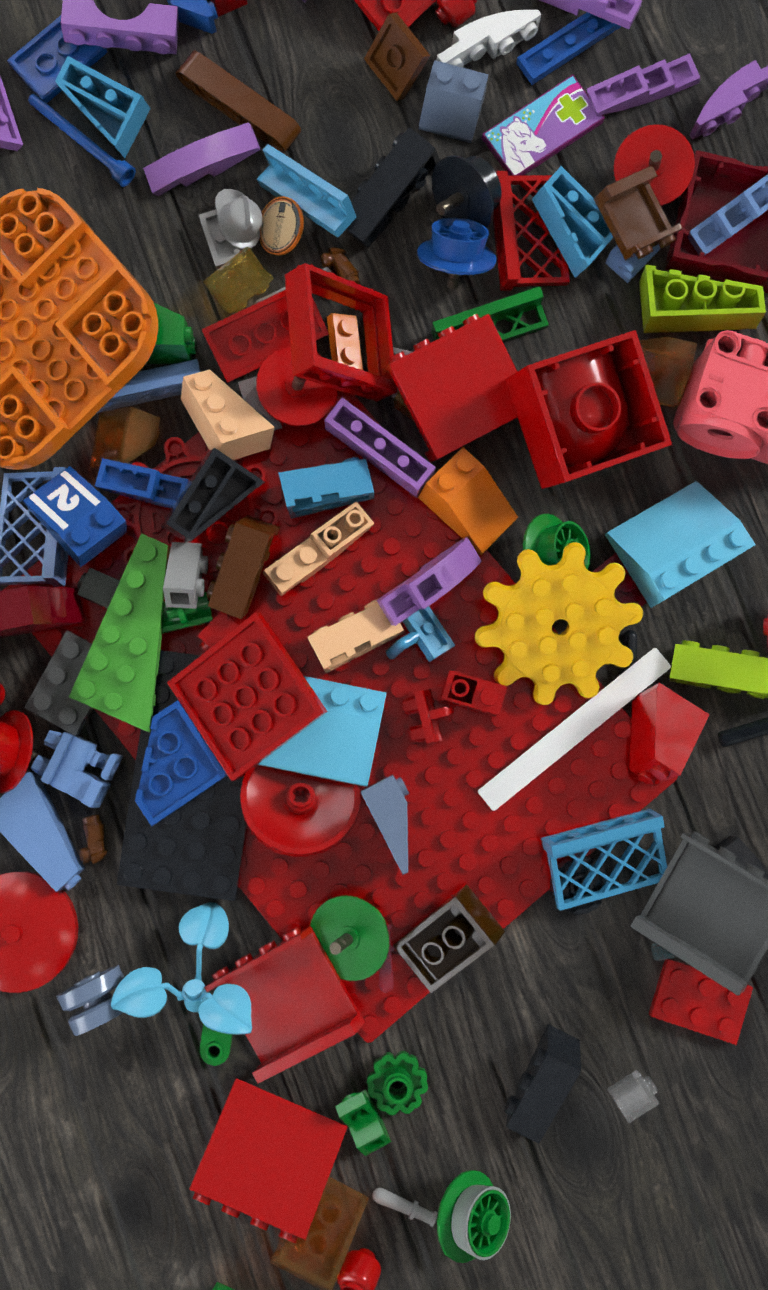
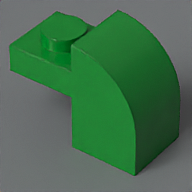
M366 1089L360 1093L347 1095L341 1103L335 1106L339 1118L349 1127L357 1149L364 1156L392 1142L385 1124Z

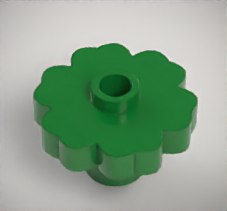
M400 1051L396 1056L386 1052L377 1058L373 1064L374 1071L367 1076L369 1096L377 1099V1108L381 1111H386L389 1115H395L399 1110L405 1114H410L421 1105V1094L426 1093L428 1090L426 1070L418 1067L417 1057L409 1055L406 1051ZM396 1081L403 1082V1083H402L401 1085H399V1086H395V1085L393 1084V1082H396Z

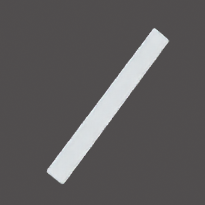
M653 648L597 693L595 697L591 698L478 790L479 795L491 810L495 811L667 672L671 665L657 648Z

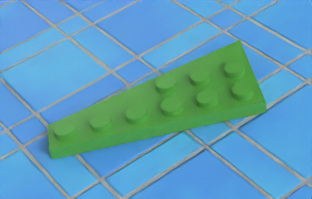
M141 534L69 697L150 733L153 706H155L156 700L155 686L161 650L162 615L165 609L163 585L171 546Z

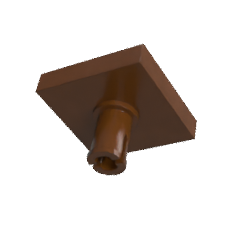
M391 13L387 16L364 60L396 101H399L406 97L428 61L430 54L397 13Z

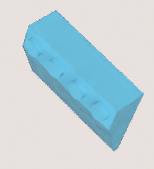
M697 481L605 534L650 608L756 545L742 522Z
M304 676L328 712L257 765L368 787L386 692Z

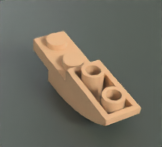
M356 501L311 533L307 540L263 571V575L279 595L282 596L300 582L306 581L367 532L374 525V522Z

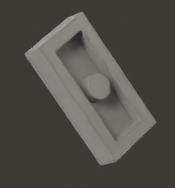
M216 209L199 214L216 270L243 263L239 248L233 247L221 234Z

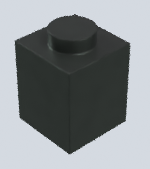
M89 568L88 572L83 573L78 582V595L108 609L120 580Z

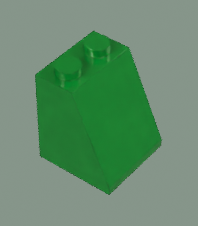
M154 303L158 316V335L153 352L146 364H177L192 360V354H197V339L193 337L192 327H188L184 316Z

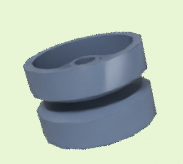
M119 965L87 976L73 984V987L56 996L63 1011H71L83 1006V1009L73 1014L68 1020L74 1036L88 1032L124 1013L113 1010L111 1007L113 994H110V991L114 990L124 978Z

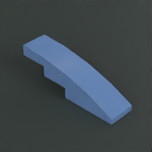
M768 174L689 232L687 238L698 254L704 252L705 256L768 210Z

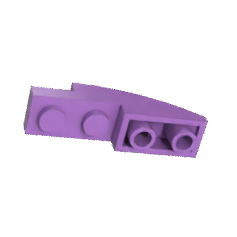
M540 0L576 16L580 10H583L627 29H630L642 4V0Z
M754 60L731 75L720 85L703 107L690 133L691 139L693 140L700 135L706 137L713 133L718 126L724 123L731 124L738 120L746 103L751 102L762 91L768 89V66L761 69L757 61Z
M465 537L420 567L419 572L376 601L390 624L396 626L419 609L424 610L449 592L482 561L469 538Z

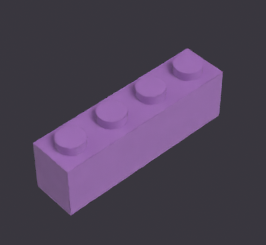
M343 397L324 420L325 429L416 498L421 493L426 482L435 474L436 467Z

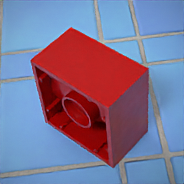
M636 330L527 365L505 379L541 489L571 481L672 445Z

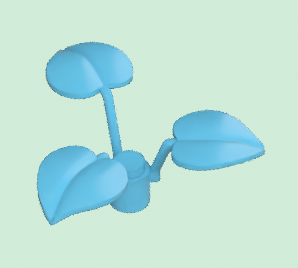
M208 902L189 910L182 917L179 923L180 937L188 945H197L196 977L186 982L181 992L169 983H162V975L158 969L142 967L130 972L118 984L111 1001L112 1009L137 1018L154 1016L166 1004L167 994L164 990L166 989L174 994L178 1001L184 1000L187 1010L198 1012L202 1023L211 1030L232 1035L251 1033V1001L245 989L235 984H223L217 987L212 995L206 992L205 984L202 982L203 946L209 949H217L225 942L229 933V922L224 909L215 902Z

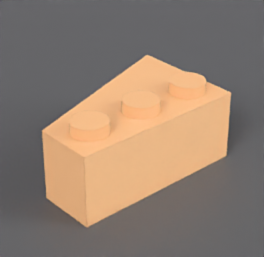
M210 369L183 377L181 401L209 450L216 448L232 460H236L270 449L275 427Z
M374 600L364 606L365 610L357 614L351 612L338 619V623L329 627L324 626L314 631L307 638L325 673H328L402 635L404 630L401 624L391 625L378 602Z

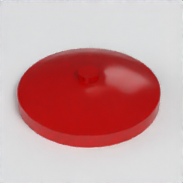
M256 765L245 773L240 793L242 814L251 833L269 849L292 857L313 856L330 850L339 844L351 831L359 813L361 790L359 785Z
M14 871L0 875V991L9 993L27 992L39 988L54 979L69 963L77 944L78 919L74 905L64 890L55 892L38 873Z

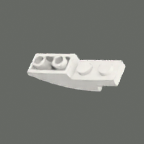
M513 10L496 13L473 21L454 31L452 46L438 54L436 61L463 68L470 61L479 60L486 51L492 59L501 54L506 55L512 51L516 44L523 40H530L536 35L541 13L539 10Z

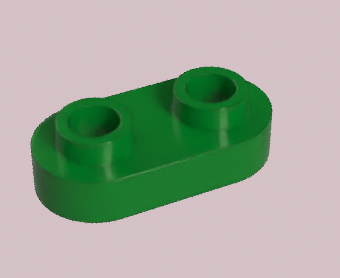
M203 1024L200 1055L203 1061L212 1066L224 1063L231 1051L233 1035L211 1030ZM217 1046L220 1049V1053L218 1055L211 1054L210 1047Z

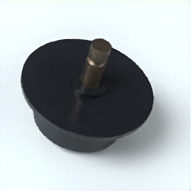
M451 155L440 160L433 170L432 191L437 204V212L443 215L444 218L469 219L487 228L492 221L494 209L498 207L502 196L501 184L492 166L480 157L470 156L465 159L460 156Z

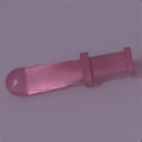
M386 924L389 933V952L384 964L379 969V988L385 993L390 992L394 986L391 951H394V946L391 945V924Z

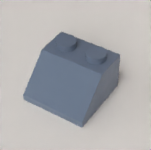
M434 60L418 129L472 143L486 93L489 74Z

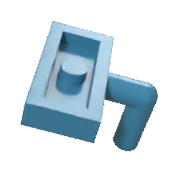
M428 606L424 610L419 609L402 621L410 633L400 638L388 648L386 656L389 659H394L406 648L417 643L428 661L431 662L452 649L455 644Z

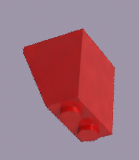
M661 683L638 694L632 700L630 770L638 775L637 777L640 781L648 785H657L680 776L710 714Z

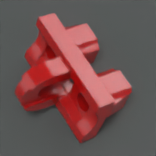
M431 689L415 691L414 696L402 701L406 715L419 713L422 723L409 727L412 742L426 741L429 744L443 740L438 719L454 715L452 706L435 709Z

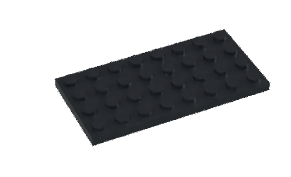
M160 650L153 716L178 700L167 682L200 657V655ZM141 729L117 885L235 901L247 828L242 814L240 798L244 775L235 781H231L228 776L154 826H151L135 802L142 775L144 755L150 737L149 732Z

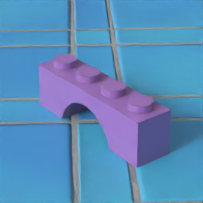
M63 0L61 28L64 42L75 45H96L103 48H123L131 51H150L159 54H177L179 28L177 6L149 3L139 16L128 20H118L103 14L95 5L94 0Z

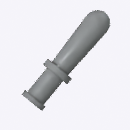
M376 1188L373 1191L372 1197L377 1204L409 1215L408 1219L410 1220L416 1218L429 1224L430 1227L434 1226L438 1214L437 1211L433 1212L418 1205V1201L414 1200L412 1203L384 1188Z

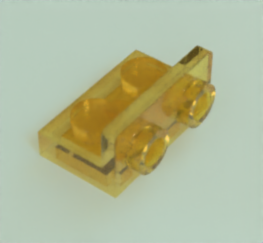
M246 246L205 279L203 283L223 310L228 313H237L247 306V300L252 296L265 292L269 288L268 283L274 278L271 273L265 271L253 251Z

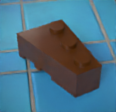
M249 515L236 522L235 525H230L225 541L229 542L226 553L222 552L216 564V569L220 570L217 580L211 581L207 591V596L210 597L208 607L240 619L247 614L260 581L259 577L264 562L269 558L270 552L268 551L273 536L278 535L280 527Z

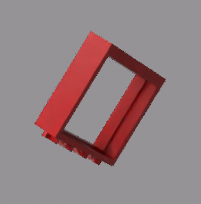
M304 263L298 265L295 269L286 273L285 285L293 376L374 401H379L397 393V386L390 372L385 374L383 372V369L390 364L388 359L394 356L388 296L359 285L355 281L344 279L332 272L314 267L312 264ZM312 293L363 312L368 372L317 355Z

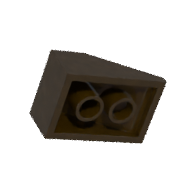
M465 885L398 940L393 947L430 993H432L494 947L505 933V930L469 886Z

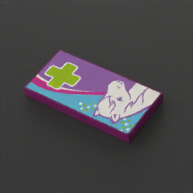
M571 75L484 132L482 140L503 169L508 172V176L525 175L601 125L605 117L603 115H596L588 94L574 75Z

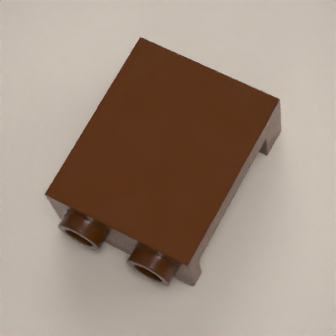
M653 166L606 186L594 198L625 261L634 256L639 260L653 252V247L659 245L660 249L670 245L676 240L675 235L683 229L680 223L671 227L649 184L657 177Z

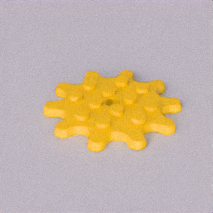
M577 542L569 543L563 550L561 560L554 565L544 564L533 550H523L517 557V564L521 571L519 581L511 586H506L496 581L490 582L483 590L484 598L497 607L499 616L493 624L477 629L475 641L481 647H498L503 651L504 660L494 672V679L498 684L508 686L521 677L530 678L534 683V700L540 705L550 704L554 700L557 689L561 685L568 683L573 684L584 698L595 697L600 688L596 679V673L601 666L613 664L623 668L632 663L633 653L628 647L620 643L619 634L624 627L640 622L643 617V609L639 604L620 603L615 598V589L625 578L623 566L619 563H610L599 572L587 570L584 564L585 548ZM564 619L568 623L567 628L561 634L553 632V623L556 620Z

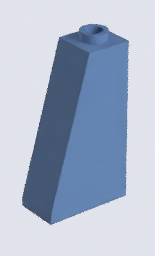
M27 772L13 790L5 793L0 798V832L55 892L64 888L69 891L82 879L79 874L85 867L43 782L40 781V776L36 772Z

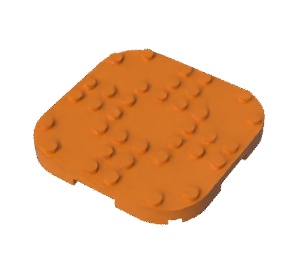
M21 188L9 192L0 198V467L23 470L37 466L53 456L146 364L153 352L158 335L157 311L147 291L69 204L57 194L43 188H37V191H25Z

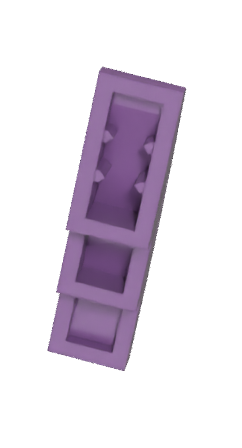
M689 53L669 63H666L664 59L644 69L636 66L587 88V93L596 115L599 116L643 105L698 84L700 82V75Z
M248 122L195 141L160 158L143 169L152 193L160 196L180 183L187 187L207 174L215 177L261 149L252 125Z

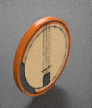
M281 196L271 200L263 209L262 225L259 230V240L262 247L268 253L278 256L285 255L296 247L304 227L303 213L298 203L291 198Z

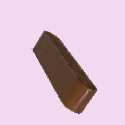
M192 51L176 71L177 78L185 87L237 124L242 125L249 122L257 138L283 154L301 133V127L291 116L198 51Z

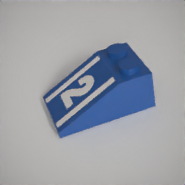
M70 466L23 500L28 509L80 568L127 533L126 520L107 498Z

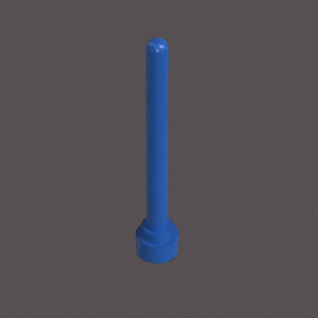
M32 94L29 96V104L110 169V174L115 182L122 187L129 185L136 173V169L125 160H115L37 95Z

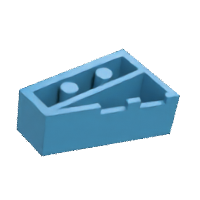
M67 56L55 80L56 84L116 150L126 158L151 108L142 95Z
M560 166L531 199L573 276L576 278L592 263L613 238L594 198Z
M358 457L346 459L342 463L324 464L316 467L278 472L291 519L350 505L356 501L363 502L374 499V489L366 459L359 460Z

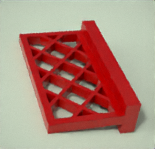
M496 171L502 190L501 201L498 207L494 209L493 214L500 291H511L513 287L567 286L570 283L568 265L559 248L552 253L541 243L547 235L551 236L544 221L539 217V212H533L524 204L530 195L534 197L537 194L536 188L539 185H544L552 175L508 176L507 171ZM511 185H520L528 193L520 200L512 193ZM518 208L530 218L524 227L514 217V213ZM533 221L545 231L539 240L527 230ZM521 235L534 245L527 254L517 244V240ZM536 248L548 258L542 267L530 257ZM551 261L560 268L561 277H552L544 270ZM524 262L537 272L533 278H521L520 266Z

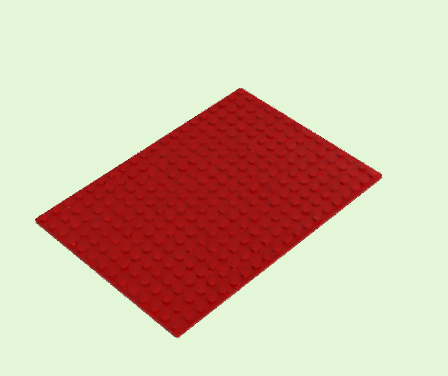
M337 391V398L332 409L343 397L379 424L354 394ZM328 413L322 420L308 426H291L281 422L282 429L274 431L270 449L233 460L244 468L257 464L264 469L266 478L264 483L254 490L253 500L260 506H269L277 511L278 522L275 526L280 527L278 535L273 536L268 551L270 555L268 560L264 562L259 577L260 581L247 614L242 619L227 615L239 626L255 612H261L303 676L386 692L368 787L393 775L395 779L402 778L409 792L408 795L404 796L407 801L408 873L402 874L361 794L359 813L351 831L339 844L317 855L292 857L277 853L258 841L247 826L238 886L282 940H284L282 937L284 934L296 927L300 931L309 927L316 910L324 902L337 896L348 895L358 897L379 910L384 917L389 933V952L384 964L376 973L366 979L357 981L341 979L365 1021L358 1034L365 1042L371 1043L430 993L393 947L398 940L465 885L469 886L504 929L550 889L551 873L547 852L543 850L541 838L639 812L675 782L678 776L657 785H648L640 781L637 777L638 775L630 770L631 718L621 708L495 811L491 810L479 795L478 790L591 698H584L573 684L568 683L561 685L557 689L554 700L550 704L540 705L533 697V681L530 678L521 677L507 686L500 714L496 717L441 699L449 670L497 683L494 679V672L504 660L503 651L498 647H481L475 641L477 629L493 624L499 616L497 607L484 598L483 590L490 582L496 581L506 586L516 583L488 550L482 555L477 552L482 562L454 588L429 606L454 642L455 646L429 662L418 644L415 643L406 648L396 658L389 659L386 656V650L400 638L410 633L403 622H400L404 630L402 635L325 673L307 638L324 626L329 627L338 623V619L351 612L357 614L365 610V605L387 594L419 572L420 567L462 540L452 528L418 497L416 498L367 461L374 489V499L358 502V504L374 522V525L322 569L303 583L300 582L280 596L263 575V571L307 540L311 533L350 505L291 519L278 472L316 467L324 464L342 463L344 460L358 457L359 460L364 459L325 429L324 420L329 415ZM200 432L185 443L188 453L193 456H201L208 450V446ZM163 460L153 469L161 467L164 464L165 460ZM120 495L111 504L113 506L122 503L128 504L136 499ZM127 526L126 534L81 568L68 555L65 587L77 588L83 573H87L89 568L121 580L127 566L123 560V554L128 547L135 543L137 538L134 528ZM39 560L27 572L31 576H41L43 564ZM51 584L8 585L3 591L24 586L56 587ZM80 596L84 623L32 632V634L51 657L66 630L93 643L107 608ZM211 608L213 619L220 611ZM209 623L162 634L161 650L201 656L205 651L199 646L203 641L197 635ZM552 627V631L555 632V633H558V632ZM597 679V681H598V683H599V686H600V688H599V692H600V691H601L602 689H604L605 687H604V686L599 682V680ZM431 689L435 709L452 706L454 715L438 719L443 737L442 741L429 744L426 741L412 742L409 727L422 723L419 713L406 715L402 701L414 696L415 691ZM94 708L136 760L141 729ZM360 786V790L367 788L364 786ZM597 848L590 849L586 856H589ZM565 856V857H561V858L556 859V860H557V865H558L563 859H565V858H567V857H569V856Z

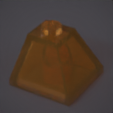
M672 337L639 340L659 404L678 408L692 371L697 343Z
M134 407L100 412L90 467L100 468L102 458L128 464L155 446L159 436L160 417Z

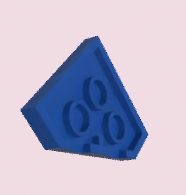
M179 700L153 716L148 747H146L141 780L135 798L136 804L151 826H154L228 776Z

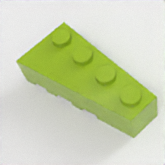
M645 265L639 281L644 333L756 329L766 313L763 286L727 279L725 282L711 280L710 276L700 274L698 277L683 275L681 274L682 271L670 269L669 272L656 270V266Z
M684 640L682 645L675 644L670 682L701 688L717 686V690L733 694L747 691V695L764 699L768 698V658L759 657L760 652L742 650L741 654L729 652V647L712 645L711 649L700 648V643Z

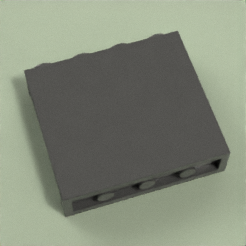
M693 831L692 835L690 833H682L681 838L683 840L641 915L635 917L630 927L739 996L744 992L768 950V879L763 877L765 872L750 863L744 866L735 860L737 855L723 847L717 850L708 845L710 840L696 831Z

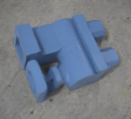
M50 730L44 740V745L55 751L51 759L38 755L31 769L42 776L40 781L69 794L90 808H100L111 783L105 780H112L123 756L121 754L113 753L107 755L96 751L97 744L80 736H74L71 733ZM90 764L93 767L102 769L101 778L84 771L85 767Z

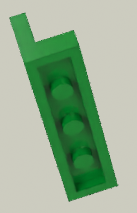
M539 286L432 322L431 329L434 341L439 339L438 333L451 326L455 330L463 327L462 322L475 314H478L479 318L489 314L494 325H496L497 321L503 319L513 323L514 326L511 332L503 334L498 331L503 342L548 328L549 324L541 305L544 298L542 290ZM535 309L539 322L529 325L520 319L524 312Z

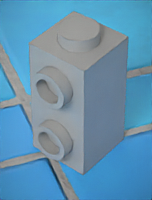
M171 543L163 585L166 607L197 608L198 597H203L204 579H202V574H207L208 556H203L202 543Z

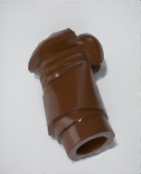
M332 247L328 249V253H322L320 259L324 268L333 267L334 273L337 276L355 281L360 285L359 271L347 259L344 249Z
M95 814L82 818L88 847L79 850L80 860L84 864L90 861L93 864L98 863L108 852L104 847L105 824L100 819V815Z

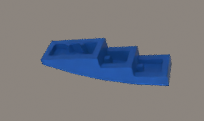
M102 458L95 487L172 509L190 480L162 474L155 469Z

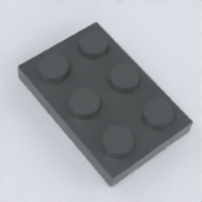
M66 630L24 708L74 736H78L93 708L70 698L69 695L92 643Z

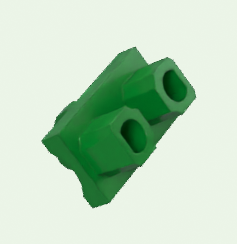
M207 592L204 593L203 597H198L196 609L166 607L165 603L161 625L162 634L210 623L213 620L211 608L208 607L209 598Z

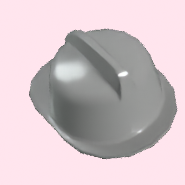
M224 189L218 192L215 197V208L221 234L233 247L239 249L254 247L260 239L259 230L263 219L260 208L240 191Z

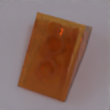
M329 1177L306 1239L298 1237L295 1244L281 1237L270 1263L321 1290H333L369 1197Z

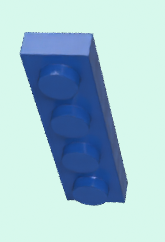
M586 12L517 57L516 64L531 85H533L621 26Z

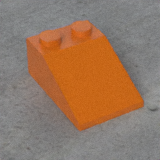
M464 447L426 482L418 496L423 503L462 539L468 537L474 549L480 555L518 518L485 466Z

